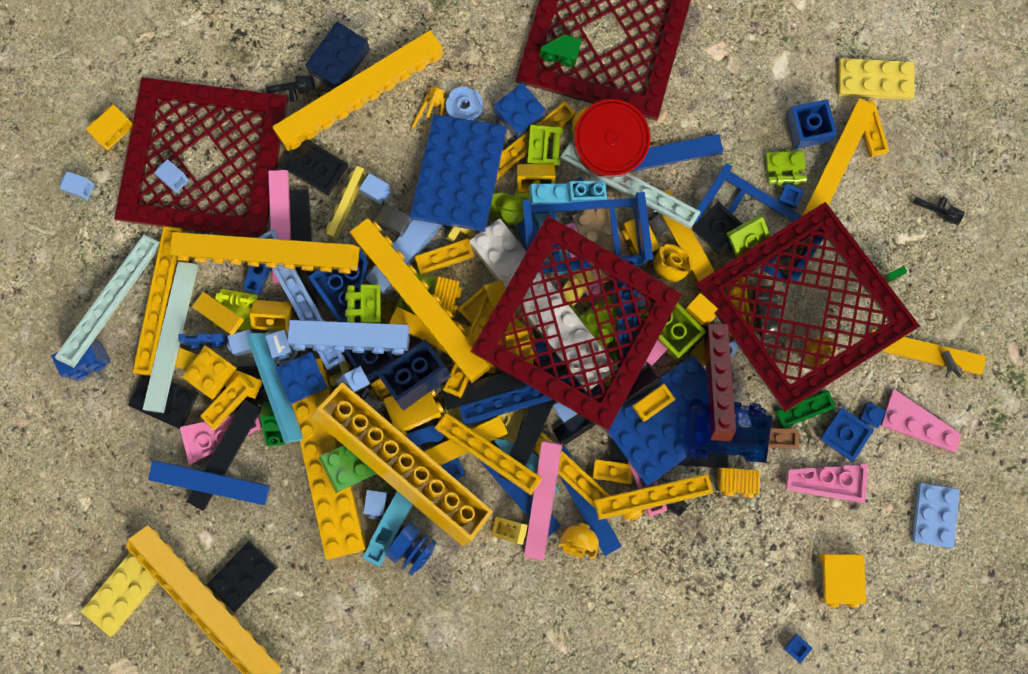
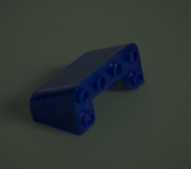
M693 398L686 405L685 455L695 458H707V453L743 456L749 462L767 463L772 415L767 409L762 408L761 404L750 403L747 406L734 401L736 432L731 441L710 440V408L708 407V402Z

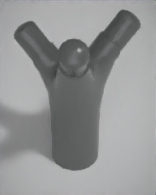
M949 350L941 353L947 365L945 377L949 378L953 371L961 378L962 375L959 371H962V368L954 362Z

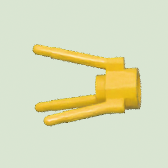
M437 87L430 88L429 94H426L425 101L414 119L412 128H415L428 103L429 107L426 118H429L433 106L438 107L439 104L441 105L440 115L444 116L446 98L443 97L444 91Z

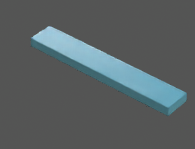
M250 333L246 337L284 443L299 442L304 438L292 405L287 398L275 369L277 364L271 356L266 334Z

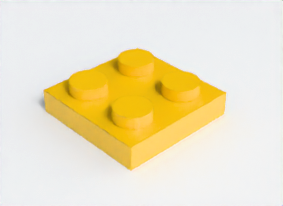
M204 346L182 378L209 398L215 400L237 367L211 348Z

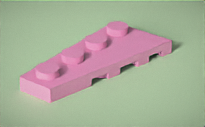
M891 389L885 406L886 412L880 426L956 453L962 434L895 389Z
M236 414L228 416L216 430H212L205 421L180 427L189 465L215 452ZM260 415L249 434L262 428Z
M868 464L788 470L785 490L864 503Z

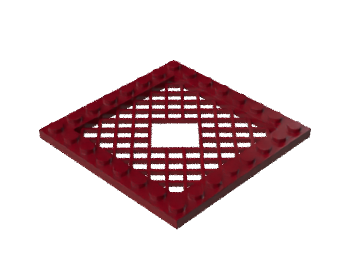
M539 0L517 73L516 83H523L530 87L593 104L606 99L622 100L635 106L645 118L657 121L691 0H672L671 4L668 0H664L667 7L661 10L655 4L660 0H649L650 2L641 5L639 0H634L639 8L630 11L627 6L633 0H620L621 3L614 7L609 0H599L597 2L591 0L592 4L586 8L582 5L581 0H573L569 3L561 0L564 5L557 8L559 0ZM606 1L610 9L602 13L598 5ZM578 3L581 10L573 14L569 6ZM652 5L656 13L648 16L644 9ZM623 6L627 14L619 17L615 10ZM595 7L599 15L590 18L587 11ZM567 9L570 16L562 20L558 12ZM669 10L667 19L665 20L662 13ZM641 11L645 18L637 22L633 14ZM612 12L629 41L598 56L582 27ZM584 13L588 21L579 24L576 17ZM554 15H556L559 22L552 25ZM659 16L663 23L655 27L650 19ZM630 17L634 24L626 28L622 20ZM573 19L576 27L568 30L564 23ZM647 21L651 29L643 32L639 25ZM562 25L565 33L557 36L553 29ZM664 26L661 37L657 30ZM636 27L640 35L632 39L628 31ZM579 30L583 36L580 39L582 41L585 40L589 46L588 49L582 52L579 50L577 58L581 57L584 65L577 69L571 66L573 71L565 74L561 68L563 65L553 61L556 66L547 70L543 63L545 60L539 57L541 47L564 34L572 36L571 33ZM549 32H551L554 38L547 42ZM654 32L658 40L650 43L646 36ZM643 38L647 46L638 49L635 41ZM660 43L656 54L652 46ZM632 44L635 52L627 55L624 47ZM650 49L653 57L645 60L641 52ZM621 50L624 58L616 61L613 53ZM592 51L596 59L587 62L584 54ZM638 54L642 62L634 66L630 58ZM610 56L613 64L605 67L601 59ZM627 60L631 68L623 72L619 64ZM655 60L653 69L651 70L648 63ZM598 62L602 69L594 73L590 65ZM644 65L649 73L641 77L636 69ZM616 66L620 74L611 78L607 70ZM587 67L591 75L582 79L579 71ZM558 69L560 73H556L553 71ZM633 71L638 79L629 83L625 75ZM605 73L609 80L600 84L596 76ZM576 74L578 78L571 77V75ZM650 76L647 87L643 80ZM622 77L626 85L618 89L614 81ZM593 78L596 83L589 82V80ZM640 82L644 90L636 94L632 85ZM611 83L612 86H613V88H612V87H608V86H606V85H608V84ZM629 88V90L631 91V93H630V92L623 91V90Z
M142 77L114 220L158 227H176L183 230L235 237L258 238L265 234L270 211L269 171L277 170L281 141L275 134L272 126L285 119L288 96ZM170 101L181 103L174 107ZM168 103L172 110L163 115L159 108ZM189 104H197L199 106L192 110ZM186 105L190 112L181 117L178 110ZM207 106H213L217 108L210 112ZM204 107L209 114L200 120L195 113ZM224 108L236 110L228 114V112ZM223 110L226 117L218 122L213 115ZM242 110L252 111L253 113L247 117ZM158 111L161 117L155 121L156 112ZM241 112L245 119L236 124L232 117ZM176 113L179 120L171 125L166 118ZM259 114L263 121L254 126L250 120ZM194 115L198 122L189 127L185 120ZM212 117L216 124L207 129L203 123ZM230 119L234 127L225 132L221 125ZM165 121L169 127L160 133L156 125ZM248 122L252 129L243 134L239 127ZM183 123L187 130L178 135L174 128ZM201 125L205 132L196 137L192 130ZM263 126L262 136H261V134L258 132V129ZM219 127L224 134L215 140L211 132ZM153 128L158 133L154 138H152ZM172 130L176 137L167 142L163 136ZM238 130L242 136L233 142L229 135ZM190 132L194 140L186 145L181 138ZM256 132L260 139L251 144L247 137ZM209 135L228 162L198 183L178 156ZM227 137L231 144L222 149L218 142ZM161 138L165 145L157 150L153 143ZM245 139L249 147L241 152L236 145ZM179 140L184 147L175 153L171 145ZM260 144L258 153L254 147ZM151 146L155 152L148 157ZM234 147L239 154L230 160L226 152ZM167 148L173 153L167 159L172 161L176 158L181 164L177 168L179 170L184 168L188 173L186 177L188 179L191 178L196 184L188 191L183 186L182 189L185 193L178 198L174 196L171 192L172 190L160 179L151 186L146 180L159 166L157 165L154 168L149 161L158 155L162 163H164L166 160L163 159L160 153ZM253 150L257 157L248 162L244 155ZM242 157L246 164L237 169L233 162ZM257 161L256 170H254L251 165ZM148 164L151 170L145 174L146 165ZM231 165L236 172L226 177L222 170ZM249 167L254 174L245 180L241 172ZM221 173L225 180L216 185L211 178ZM239 175L243 182L234 187L230 180ZM254 179L253 188H251L248 183ZM209 180L214 187L205 193L201 185ZM144 181L148 188L141 192ZM162 183L166 191L158 196L153 189ZM228 183L232 190L223 195L219 188ZM246 185L251 192L242 198L238 190ZM199 188L203 195L194 200L190 193ZM217 190L221 198L213 203L208 196ZM151 191L156 198L147 204L143 196ZM236 193L240 200L231 205L227 198ZM170 194L174 201L165 206L161 199ZM188 196L193 203L183 208L179 201ZM251 197L250 205L248 206L245 200ZM206 198L211 205L202 211L198 203ZM158 201L162 207L152 205ZM225 201L229 208L220 213L216 206ZM177 203L180 209H174L171 207ZM243 203L248 210L239 216L234 208ZM196 206L198 211H190V209ZM213 208L217 212V214L207 213ZM230 211H233V213H234L236 216H229V215H226V214L229 213Z
M826 202L696 283L700 293L718 308L714 313L722 324H728V333L784 413L920 327ZM813 235L824 237L823 246L812 244ZM810 236L809 243L801 242ZM827 240L830 242V244H831L833 247H827V246H826ZM797 245L808 247L806 256L796 254ZM794 246L793 253L785 252L786 250ZM811 248L822 249L821 257H809ZM825 250L836 252L834 261L823 259ZM781 255L792 257L790 266L779 265ZM838 255L842 258V260L845 263L837 262ZM777 257L776 264L768 263L769 261ZM795 258L805 260L804 269L793 267ZM808 261L819 262L818 271L807 270ZM822 263L833 265L832 274L821 272ZM836 265L847 267L846 277L835 275ZM764 266L775 267L774 277L763 275ZM761 267L760 274L751 273ZM778 268L789 270L788 279L777 278ZM850 270L856 278L849 277ZM792 271L803 273L801 282L790 280ZM806 273L817 275L815 284L804 283ZM748 276L759 278L757 287L746 285ZM820 276L831 278L829 287L818 285ZM745 277L744 285L736 283ZM762 279L773 280L771 290L760 288ZM834 279L845 280L843 290L832 288ZM776 281L787 283L785 292L774 290ZM848 281L859 283L858 292L847 291ZM789 284L828 291L822 327L783 319ZM732 286L743 288L741 297L730 296ZM862 286L868 294L861 293ZM729 287L728 294H726L724 290ZM745 289L756 291L755 300L744 298ZM759 291L770 293L768 303L757 301ZM831 292L843 293L841 303L830 301ZM773 294L784 296L782 305L771 303ZM846 294L857 296L855 305L844 304ZM860 297L871 299L869 308L858 306ZM731 299L740 301L739 309L735 307ZM743 302L754 304L752 313L741 311ZM874 302L880 310L873 309ZM757 304L768 306L766 316L755 314ZM829 305L840 306L838 316L827 314ZM770 307L781 309L780 318L769 317ZM843 307L854 309L853 319L842 317ZM857 310L868 312L867 321L856 320ZM872 313L883 315L881 324L870 322ZM742 315L751 317L750 325L747 324ZM754 317L765 319L763 329L752 327ZM827 318L838 320L836 329L825 327ZM768 320L779 322L777 332L766 330ZM841 320L852 322L850 332L839 330ZM782 323L793 325L791 334L780 332ZM855 323L866 325L864 335L853 333ZM796 325L807 327L805 337L794 335ZM869 326L879 328L868 335ZM810 328L821 330L819 340L808 338ZM753 331L762 332L761 342ZM824 331L835 333L833 343L822 341ZM765 333L776 335L775 345L763 343ZM838 334L849 336L848 345L837 343ZM779 336L790 338L789 348L777 346ZM853 337L863 338L851 346ZM793 339L804 341L803 350L792 348ZM807 341L818 343L817 353L806 351ZM822 344L833 346L831 356L820 354ZM764 347L774 348L772 358ZM836 347L846 349L834 356ZM777 349L788 351L786 361L775 359ZM791 352L802 354L800 364L789 362ZM805 355L816 357L814 367L803 365ZM819 358L829 359L817 367ZM776 363L785 364L784 373L781 372ZM788 365L799 367L798 377L786 375ZM802 368L812 370L801 377ZM787 379L795 380V382L790 384Z
M547 215L470 352L609 431L682 294ZM554 243H555L556 245L560 246V247H557V248H553V249H552ZM562 250L564 260L554 262L552 252ZM565 250L577 257L568 259ZM549 254L551 264L543 265ZM579 260L581 270L571 272L569 262ZM582 260L594 267L585 269ZM565 263L568 273L558 276L556 265ZM552 267L555 277L545 279L542 269ZM595 270L598 280L588 282L586 272ZM599 270L608 274L610 277L601 279ZM540 272L542 280L533 282L537 273ZM582 273L585 283L575 286L572 275ZM569 276L572 287L562 289L559 279ZM612 279L615 290L605 292L603 281ZM556 280L559 290L549 293L546 282ZM616 280L625 284L626 287L618 289ZM543 283L546 294L535 296L533 286ZM599 283L602 293L592 296L589 285ZM586 286L589 297L579 299L576 289ZM530 288L532 297L523 299ZM629 289L631 300L622 302L619 291ZM573 290L576 300L566 302L563 292ZM633 290L637 291L643 296L635 298ZM616 292L618 303L609 305L606 295ZM560 293L562 304L553 306L550 296ZM603 296L605 307L596 309L593 298ZM547 297L549 307L539 310L537 299ZM590 299L600 337L564 346L554 309ZM645 299L648 309L639 312L636 301ZM533 300L536 311L526 313L523 303ZM650 300L654 301V304H653L652 307H651V304H650ZM632 302L635 313L626 315L623 305ZM520 305L523 314L514 316ZM620 306L622 316L613 319L610 308ZM606 309L609 320L600 322L597 312ZM550 310L553 321L543 323L540 313ZM649 312L642 324L640 314ZM537 314L540 324L530 327L527 316ZM636 316L639 326L629 328L627 318ZM524 317L526 328L516 330L514 320ZM623 319L626 330L616 332L614 321ZM511 322L513 331L504 334L506 328ZM610 323L613 333L603 335L601 325ZM554 324L557 334L547 337L544 326ZM541 327L544 338L533 340L531 329ZM639 329L635 339L633 340L631 331ZM528 331L530 341L520 344L517 333ZM627 332L630 343L620 345L618 335ZM514 334L517 345L506 347L504 337ZM614 336L617 347L607 349L604 338ZM558 337L561 348L551 350L548 339ZM500 339H501V341H502L503 347L500 346V345H498V342L500 341ZM601 340L604 350L594 353L591 342ZM545 341L547 351L537 354L535 343ZM588 343L591 354L581 356L578 346ZM531 344L534 355L524 357L521 347ZM630 346L624 357L621 348ZM575 347L577 358L568 360L565 349ZM518 348L520 357L509 350ZM618 349L621 360L611 362L608 352ZM562 351L564 361L554 364L552 353ZM605 353L608 364L598 366L595 355ZM548 354L551 365L541 367L538 357ZM592 356L594 367L585 370L582 359ZM535 358L537 366L526 360ZM579 360L581 371L571 373L569 363ZM621 363L616 374H614L612 365ZM565 364L568 375L558 377L555 366ZM609 366L611 377L602 379L599 369ZM552 368L554 376L545 372L544 369ZM596 370L598 381L588 383L586 372ZM582 374L585 384L575 387L572 376ZM569 377L571 386L561 381V379ZM612 380L605 392L603 382ZM599 384L602 394L592 397L590 386ZM586 387L588 396L577 389ZM601 397H602L600 403H599L598 401L594 400V399H597V398H601Z

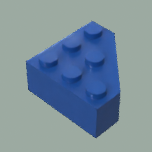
M359 250L357 271H350V274L338 273L336 269H332V272H322L319 269L308 276L309 281L337 322H347L345 317V310H347V301L345 300L347 286H355V292H361V285H364L368 260L361 250ZM361 300L355 301V309H359Z

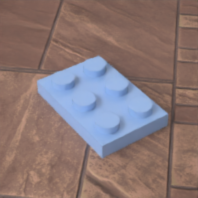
M918 483L912 542L954 548L959 489Z

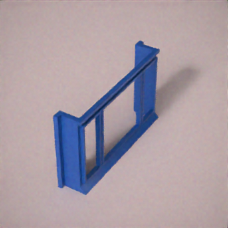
M726 163L698 206L697 210L700 211V215L692 227L699 222L724 181L741 190L729 208L732 214L744 195L748 194L792 222L799 219L802 215L730 172L733 166ZM814 235L812 244L820 245L824 237ZM730 243L726 248L734 252ZM808 247L804 248L801 255H807ZM811 248L809 257L814 255L817 250L816 248ZM775 257L768 263H774L777 257ZM798 259L793 267L804 269L805 260ZM764 266V272L774 277L775 268ZM779 270L777 272V278L788 279V276ZM792 271L790 280L797 281L802 272Z
M637 192L634 198L548 205H531L530 200H522L527 250L534 240L532 214L549 213V216L556 220L555 212L609 208L614 254L620 258H637V266L645 265L648 260H653L645 192ZM633 206L639 255L621 256L615 208ZM554 243L553 248L559 247ZM553 252L554 262L560 261V252ZM579 260L569 262L571 271L581 270ZM582 260L585 269L594 267ZM544 262L543 265L551 264V262ZM565 263L556 265L557 272L567 271ZM552 267L542 269L543 273L553 272Z

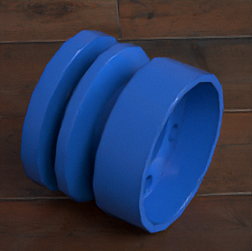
M409 522L389 547L385 556L394 563L403 557L405 561L401 568L404 570L409 563L413 566L408 572L412 576L428 561L433 554L437 542L433 539L427 546L425 542L429 535H425L419 540L417 537L421 529L412 522Z

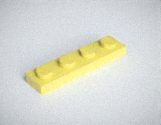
M356 166L355 171H351L348 179L350 182L341 193L342 200L334 209V218L327 224L326 234L332 240L337 241L359 188L366 176L364 168Z

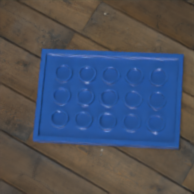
M434 114L410 213L411 219L486 232L507 126Z
M694 355L660 378L659 384L627 405L622 406L609 431L605 430L646 487L710 440L706 371ZM662 384H665L675 397V400L648 420L642 422L632 406ZM735 411V421H736V420H738V419L740 418V416H739L738 413Z

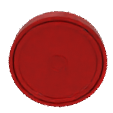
M618 99L602 100L588 107L578 119L573 131V147L580 163L591 173L606 178L620 177L634 170L644 160L650 146V130L643 114L632 104Z

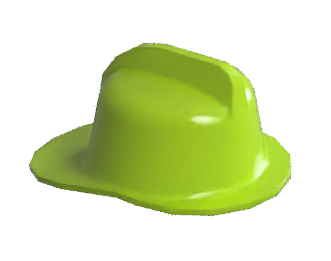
M507 193L494 194L489 216L495 221L501 219L504 224L516 226L517 223L524 221L522 200L526 199Z

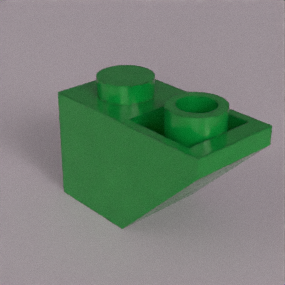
M564 34L542 46L539 57L547 62L556 61L566 67H575L582 39Z
M270 401L263 402L260 420L266 445H286Z

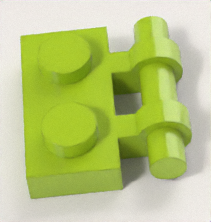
M804 151L766 153L767 173H774V176L768 177V184L778 186L783 185V183H792L793 185H799L802 182H807V175H799V171L806 169ZM782 172H791V176H783Z
M361 285V292H355V286H347V293H345V300L347 301L345 317L347 322L355 323V318L361 317V323L381 324L380 285ZM356 300H361V309H355Z

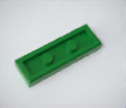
M829 390L805 399L785 413L782 409H778L774 413L781 429L835 409L836 406Z

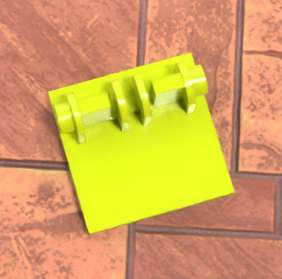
M221 289L220 293H216L215 299L244 319L237 330L245 331L251 329L250 311L254 301L258 300V295Z

